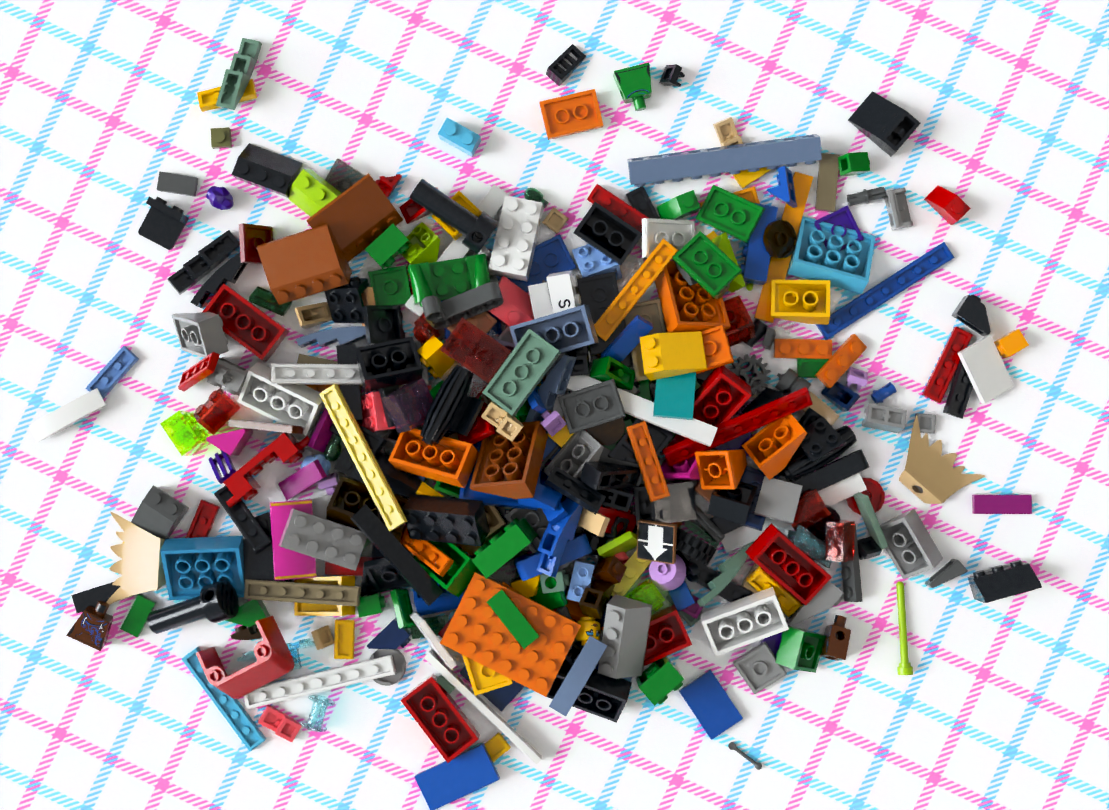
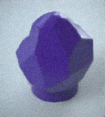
M212 186L207 191L206 198L209 199L211 206L220 210H228L233 207V197L224 186Z

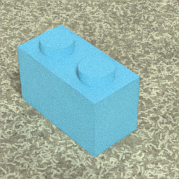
M448 117L438 132L440 140L471 157L474 156L482 141L480 135Z

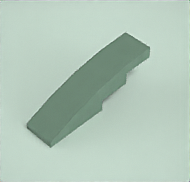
M242 38L238 54L234 53L230 69L225 70L216 103L217 107L231 110L236 109L257 63L262 46L260 41Z
M752 542L718 566L722 574L707 584L711 591L696 601L700 607L710 602L732 581L746 562L748 555L745 551L753 544Z

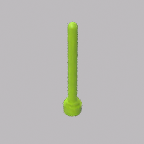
M899 581L896 584L901 662L897 667L898 675H913V666H911L908 658L904 583Z

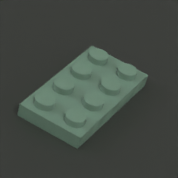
M528 329L482 393L510 415L515 416L561 352L534 331Z

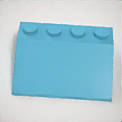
M802 216L788 274L808 280H830V286L862 294L869 282L876 236L861 232L864 240L859 242L855 240L858 239L857 232L846 228V235L841 237L845 230L837 225L833 229L835 235H832L831 228L834 224L819 223L821 231L815 227V219ZM825 237H826V239H827V241H828L826 247H825V245H824V243H823L824 240H825ZM847 244L846 248L841 250L842 246Z

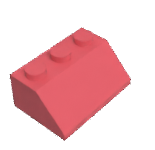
M502 276L498 284L504 302L502 305L487 312L509 327L534 320L529 294L505 276Z

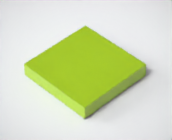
M628 531L597 548L599 556L607 558L620 552H628L637 547V534Z

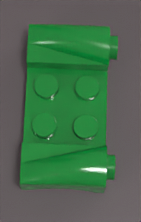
M486 254L408 266L414 305L420 304V307H422L421 301L425 297L437 296L441 301H445L490 282Z

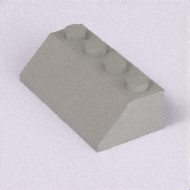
M617 594L607 603L602 643L607 645V648L599 660V674L615 679L642 675L652 605Z

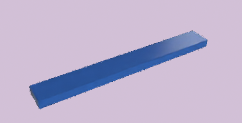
M943 242L832 313L829 325H815L825 340H827L955 257L945 242Z

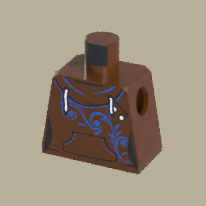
M98 601L95 608L88 606L66 636L101 651L107 643L113 622V616L106 613L110 605L104 601Z
M835 615L833 625L826 626L824 632L826 637L820 657L835 661L846 660L851 630L845 628L847 617Z

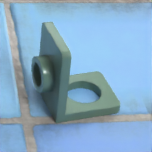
M566 570L558 571L556 577H553L557 582L554 588H548L545 584L546 579L551 576L546 574L540 575L543 594L565 591L568 589V585H570L569 574H566Z

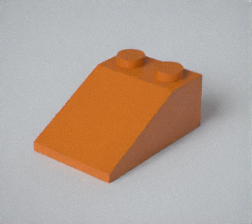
M790 414L769 423L741 446L770 480L787 466L807 435V432Z

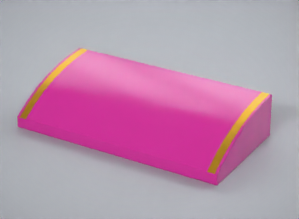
M312 499L270 502L274 580L317 577L316 558L279 546L291 509L313 515Z

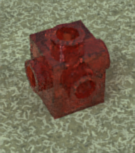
M421 316L414 322L415 327L412 332L419 342L425 344L433 335L437 339L441 336L439 334L440 330L434 329L425 317Z

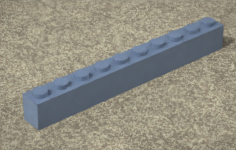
M811 134L627 159L629 181L634 187H642L649 182L663 184L665 183L664 180L680 182L684 180L683 178L691 177V179L703 178L702 175L718 177L721 176V173L725 172L739 174L740 170L756 172L759 171V168L777 169L778 165L785 164L786 167H794L800 162L815 164L816 160H822L821 140L819 135Z

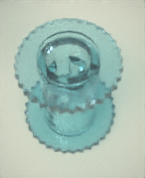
M309 695L308 699L313 701L308 720L301 721V726L311 731L325 732L327 727L322 724L327 707L334 706L335 702L325 696Z

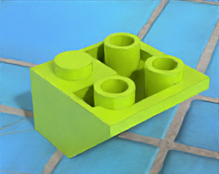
M421 222L406 236L411 243L408 245L410 248L402 256L411 265L425 262L432 263L438 260L440 238Z

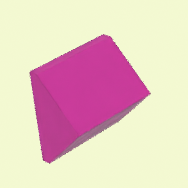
M243 428L209 436L206 439L228 455L239 456L252 436L253 429Z
M695 456L670 467L665 459L661 465L665 480H700Z

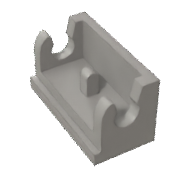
M905 187L886 191L884 200L891 231L913 226L905 195Z
M869 403L864 410L866 415L862 421V427L898 434L905 429L907 410Z

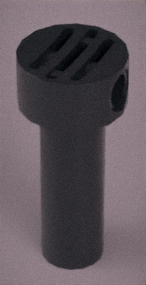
M423 178L409 197L464 235L465 238L462 244L476 254L480 252L499 224L497 220L484 211L477 217Z
M221 580L204 586L198 597L150 612L148 615V625L153 633L159 634L205 618L210 622L218 623L237 615L239 599L232 584L226 580Z

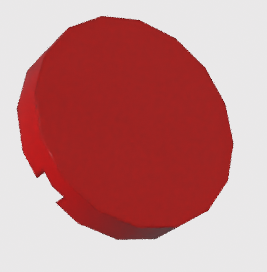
M862 478L867 490L860 493L869 496L876 513L885 502L884 490L872 478ZM854 496L847 498L846 501L849 508L861 515Z

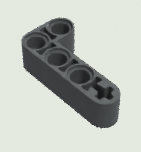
M497 282L483 284L445 301H441L437 296H428L421 301L427 322L437 330L447 328L502 305L504 302Z

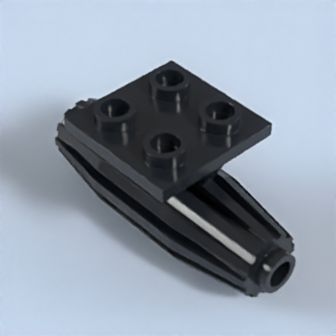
M456 365L442 383L426 414L420 433L424 443L431 446L433 443L438 444L448 430L466 437L472 430L473 424L482 410L484 401L467 396L474 375L471 371Z
M822 416L804 427L807 435L799 445L800 449L794 453L787 466L781 472L786 479L795 480L818 470L842 455L857 441L854 432L848 426L834 429Z

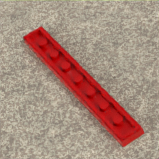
M804 387L715 426L718 429L711 447L687 438L664 448L662 451L669 467L695 456L696 451H707L813 405L807 387Z

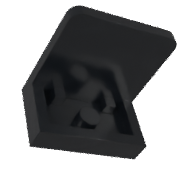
M149 196L146 204L151 206L142 222L138 234L167 250H172L189 218L183 214L184 210L175 205L171 208L166 205L167 201L157 196L156 199H153Z
M352 277L349 284L324 291L333 322L364 323V304L361 293L369 286L368 278Z

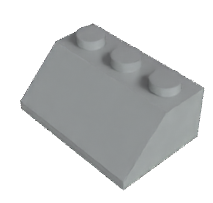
M915 508L899 514L880 525L888 543V547L885 549L903 579L933 569L944 559Z

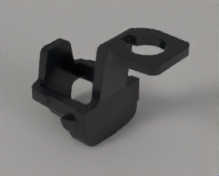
M617 516L612 525L611 533L605 532L604 537L597 536L586 529L583 530V533L586 534L589 544H591L593 536H597L600 540L597 547L599 548L606 544L607 538L615 539L626 533L629 519ZM623 522L622 529L617 532L618 524ZM592 550V552L588 554L597 559L604 558L602 556H599L597 550Z

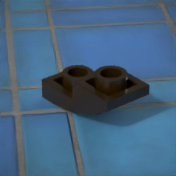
M243 625L235 629L236 633L230 635L235 640L262 638L258 627L255 628V632L253 626L246 627Z

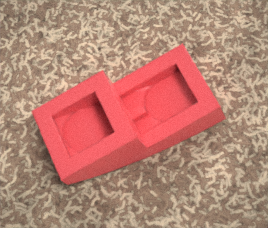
M269 704L258 720L259 724L273 730L276 735L290 742H293L302 727L299 722Z

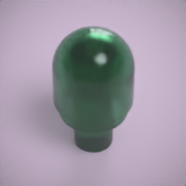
M533 187L525 190V199L542 202L544 209L548 206L549 202L543 199L544 195L542 192Z
M335 435L334 440L330 441L325 448L324 456L329 461L337 460L342 451V446L340 445L342 438L338 435Z

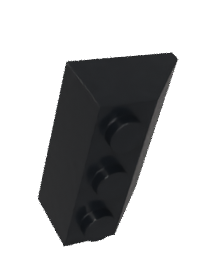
M249 143L238 156L231 175L237 180L289 198L292 184L298 177L303 163Z
M594 202L573 232L619 265L624 263L642 237L640 231L597 202Z
M413 336L355 348L364 392L422 381L423 368Z
M1021 560L1012 561L1006 567H1003V565L991 567L992 570L988 572L984 570L973 572V576L968 577L974 600L983 603L1042 588L1030 564Z

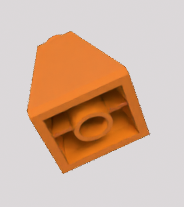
M745 449L695 452L702 489L737 488L747 466Z

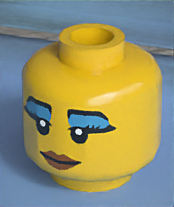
M580 617L577 623L581 624V627L575 639L581 641L583 646L589 636L600 640V622L596 621V618Z

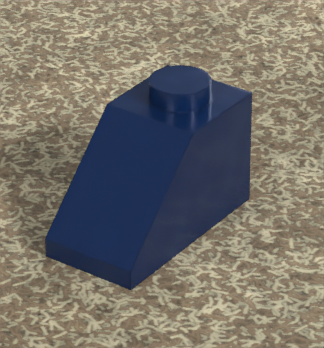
M395 618L367 647L368 649H397L399 646L404 648L411 641L409 637L412 633L408 628L399 629L397 619Z

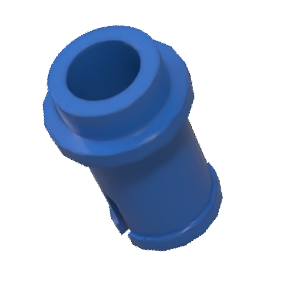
M889 382L879 390H873L871 398L876 404H882L884 399L896 393L897 390Z

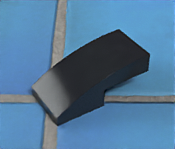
M588 346L568 351L569 356L576 357L571 376L588 375Z

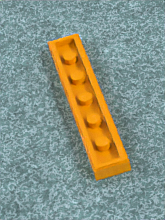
M664 238L661 240L594 324L597 336L605 342L678 252V249Z

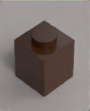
M610 556L598 561L592 576L597 580L617 584L621 582L627 567L615 556Z

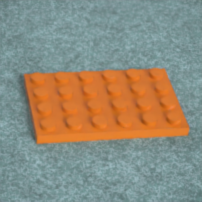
M475 572L440 644L546 697L581 624ZM502 589L540 635L525 649H523L487 603L489 599Z

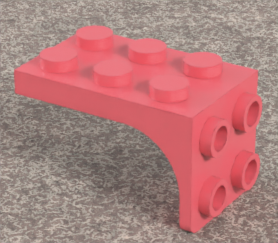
M431 385L400 389L408 423L392 427L387 425L379 391L361 396L362 426L373 433L403 428V426H423V420H425L429 409L419 397Z

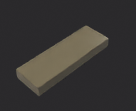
M821 153L822 160H819L815 211L834 212L839 169L838 157H840V154Z

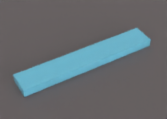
M196 647L184 656L182 661L249 752L264 742L266 737L238 699L231 698L209 683L196 656V653L201 651V649Z

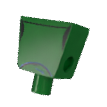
M649 62L615 70L613 78L624 103L633 102L635 111L645 110L646 104L644 99L650 98L652 94Z

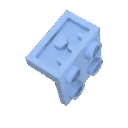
M590 244L572 250L582 278L615 272L616 280L622 279L619 264Z

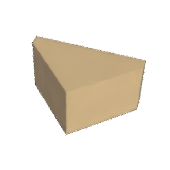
M327 302L294 308L300 327L304 329L332 320Z

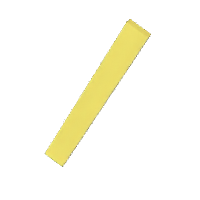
M334 384L319 395L388 530L393 531L406 523L407 519L338 385Z

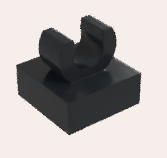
M677 64L666 65L659 83L664 86L681 87L677 80L678 77H685V74L681 72L682 67Z
M872 536L857 540L860 561L863 558L865 560L881 554L882 549Z

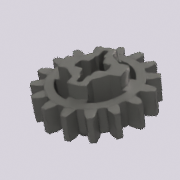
M745 354L744 360L738 357V363H732L734 369H730V371L750 386L753 385L754 381H760L757 386L751 388L753 396L756 393L755 390L761 393L763 392L761 387L766 388L768 386L765 381L771 380L767 376L771 370L765 369L768 363L762 364V357L756 360L755 354L751 358H749L748 354ZM748 362L745 369H739L743 363ZM756 366H758V367L760 368L761 373H759V371L757 370ZM749 371H751V374L753 375V377L750 379H748L749 376L746 375V373Z

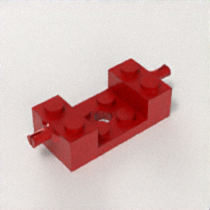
M283 433L223 482L234 495L226 501L227 505L232 508L237 502L251 500L259 493L257 490L261 486L252 475L256 476L263 471L264 468L262 466L268 462L271 464L279 457L283 463H296L303 458L302 453L305 452L304 448L308 445L310 437L307 435L298 442L292 433Z

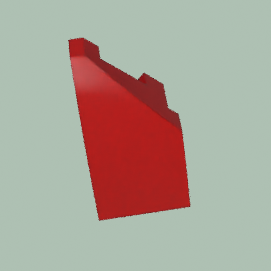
M396 174V176L391 177L379 176V180L375 182L388 198L401 180L402 175Z

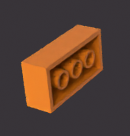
M403 426L388 460L397 470L461 488L466 487L479 455L473 444L443 436L438 444L433 443L431 446L422 441L423 437L420 436L421 430Z

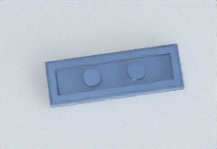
M123 346L85 389L90 392L98 388L104 399L140 358L126 346Z

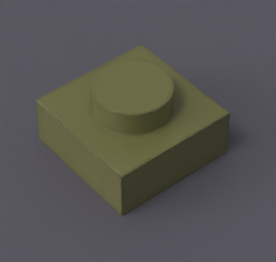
M229 127L210 128L211 147L213 149L232 148L231 129Z

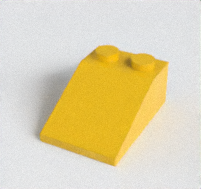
M772 280L771 317L805 324L829 325L830 280Z
M701 331L657 333L640 337L644 374L650 381L707 370Z
M317 576L294 579V582L355 586V576ZM294 602V616L355 615V606Z

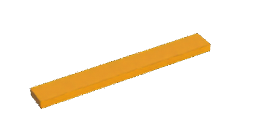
M794 172L793 175L797 207L793 208L785 203L781 220L787 221L793 226L796 238L813 176ZM792 254L787 258H774L771 256L767 281L762 286L754 319L757 318L761 321L773 323L774 318L771 317L772 280H785Z

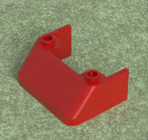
M273 615L255 622L263 638L254 647L257 661L229 676L215 647L196 653L210 684L231 698L238 699L293 670L294 659Z

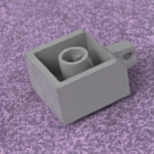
M219 357L215 371L206 377L208 378L206 382L216 387L222 388V386H225V391L239 396L249 370Z

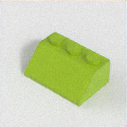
M302 169L292 184L288 199L311 217L342 193L312 169Z

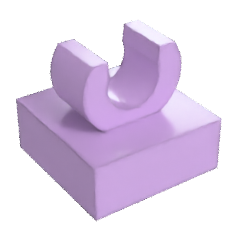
M849 367L846 387L849 388L854 383L857 384L856 391H860L861 386L866 387L868 372Z
M546 410L541 415L544 418L541 425L552 437L566 425V422L556 410L551 414Z
M337 472L328 474L326 478L317 482L319 490L325 488L328 496L333 495L336 488L335 485L339 482Z

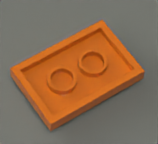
M595 89L539 102L548 140L604 126Z

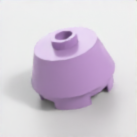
M676 554V562L674 564L652 561L649 567V576L654 586L664 591L674 590L684 582L686 566L683 559Z

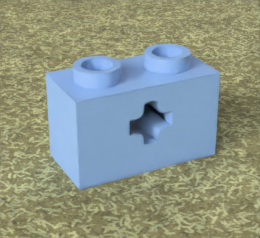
M575 560L566 599L580 602L585 587L591 583L595 566L593 563Z

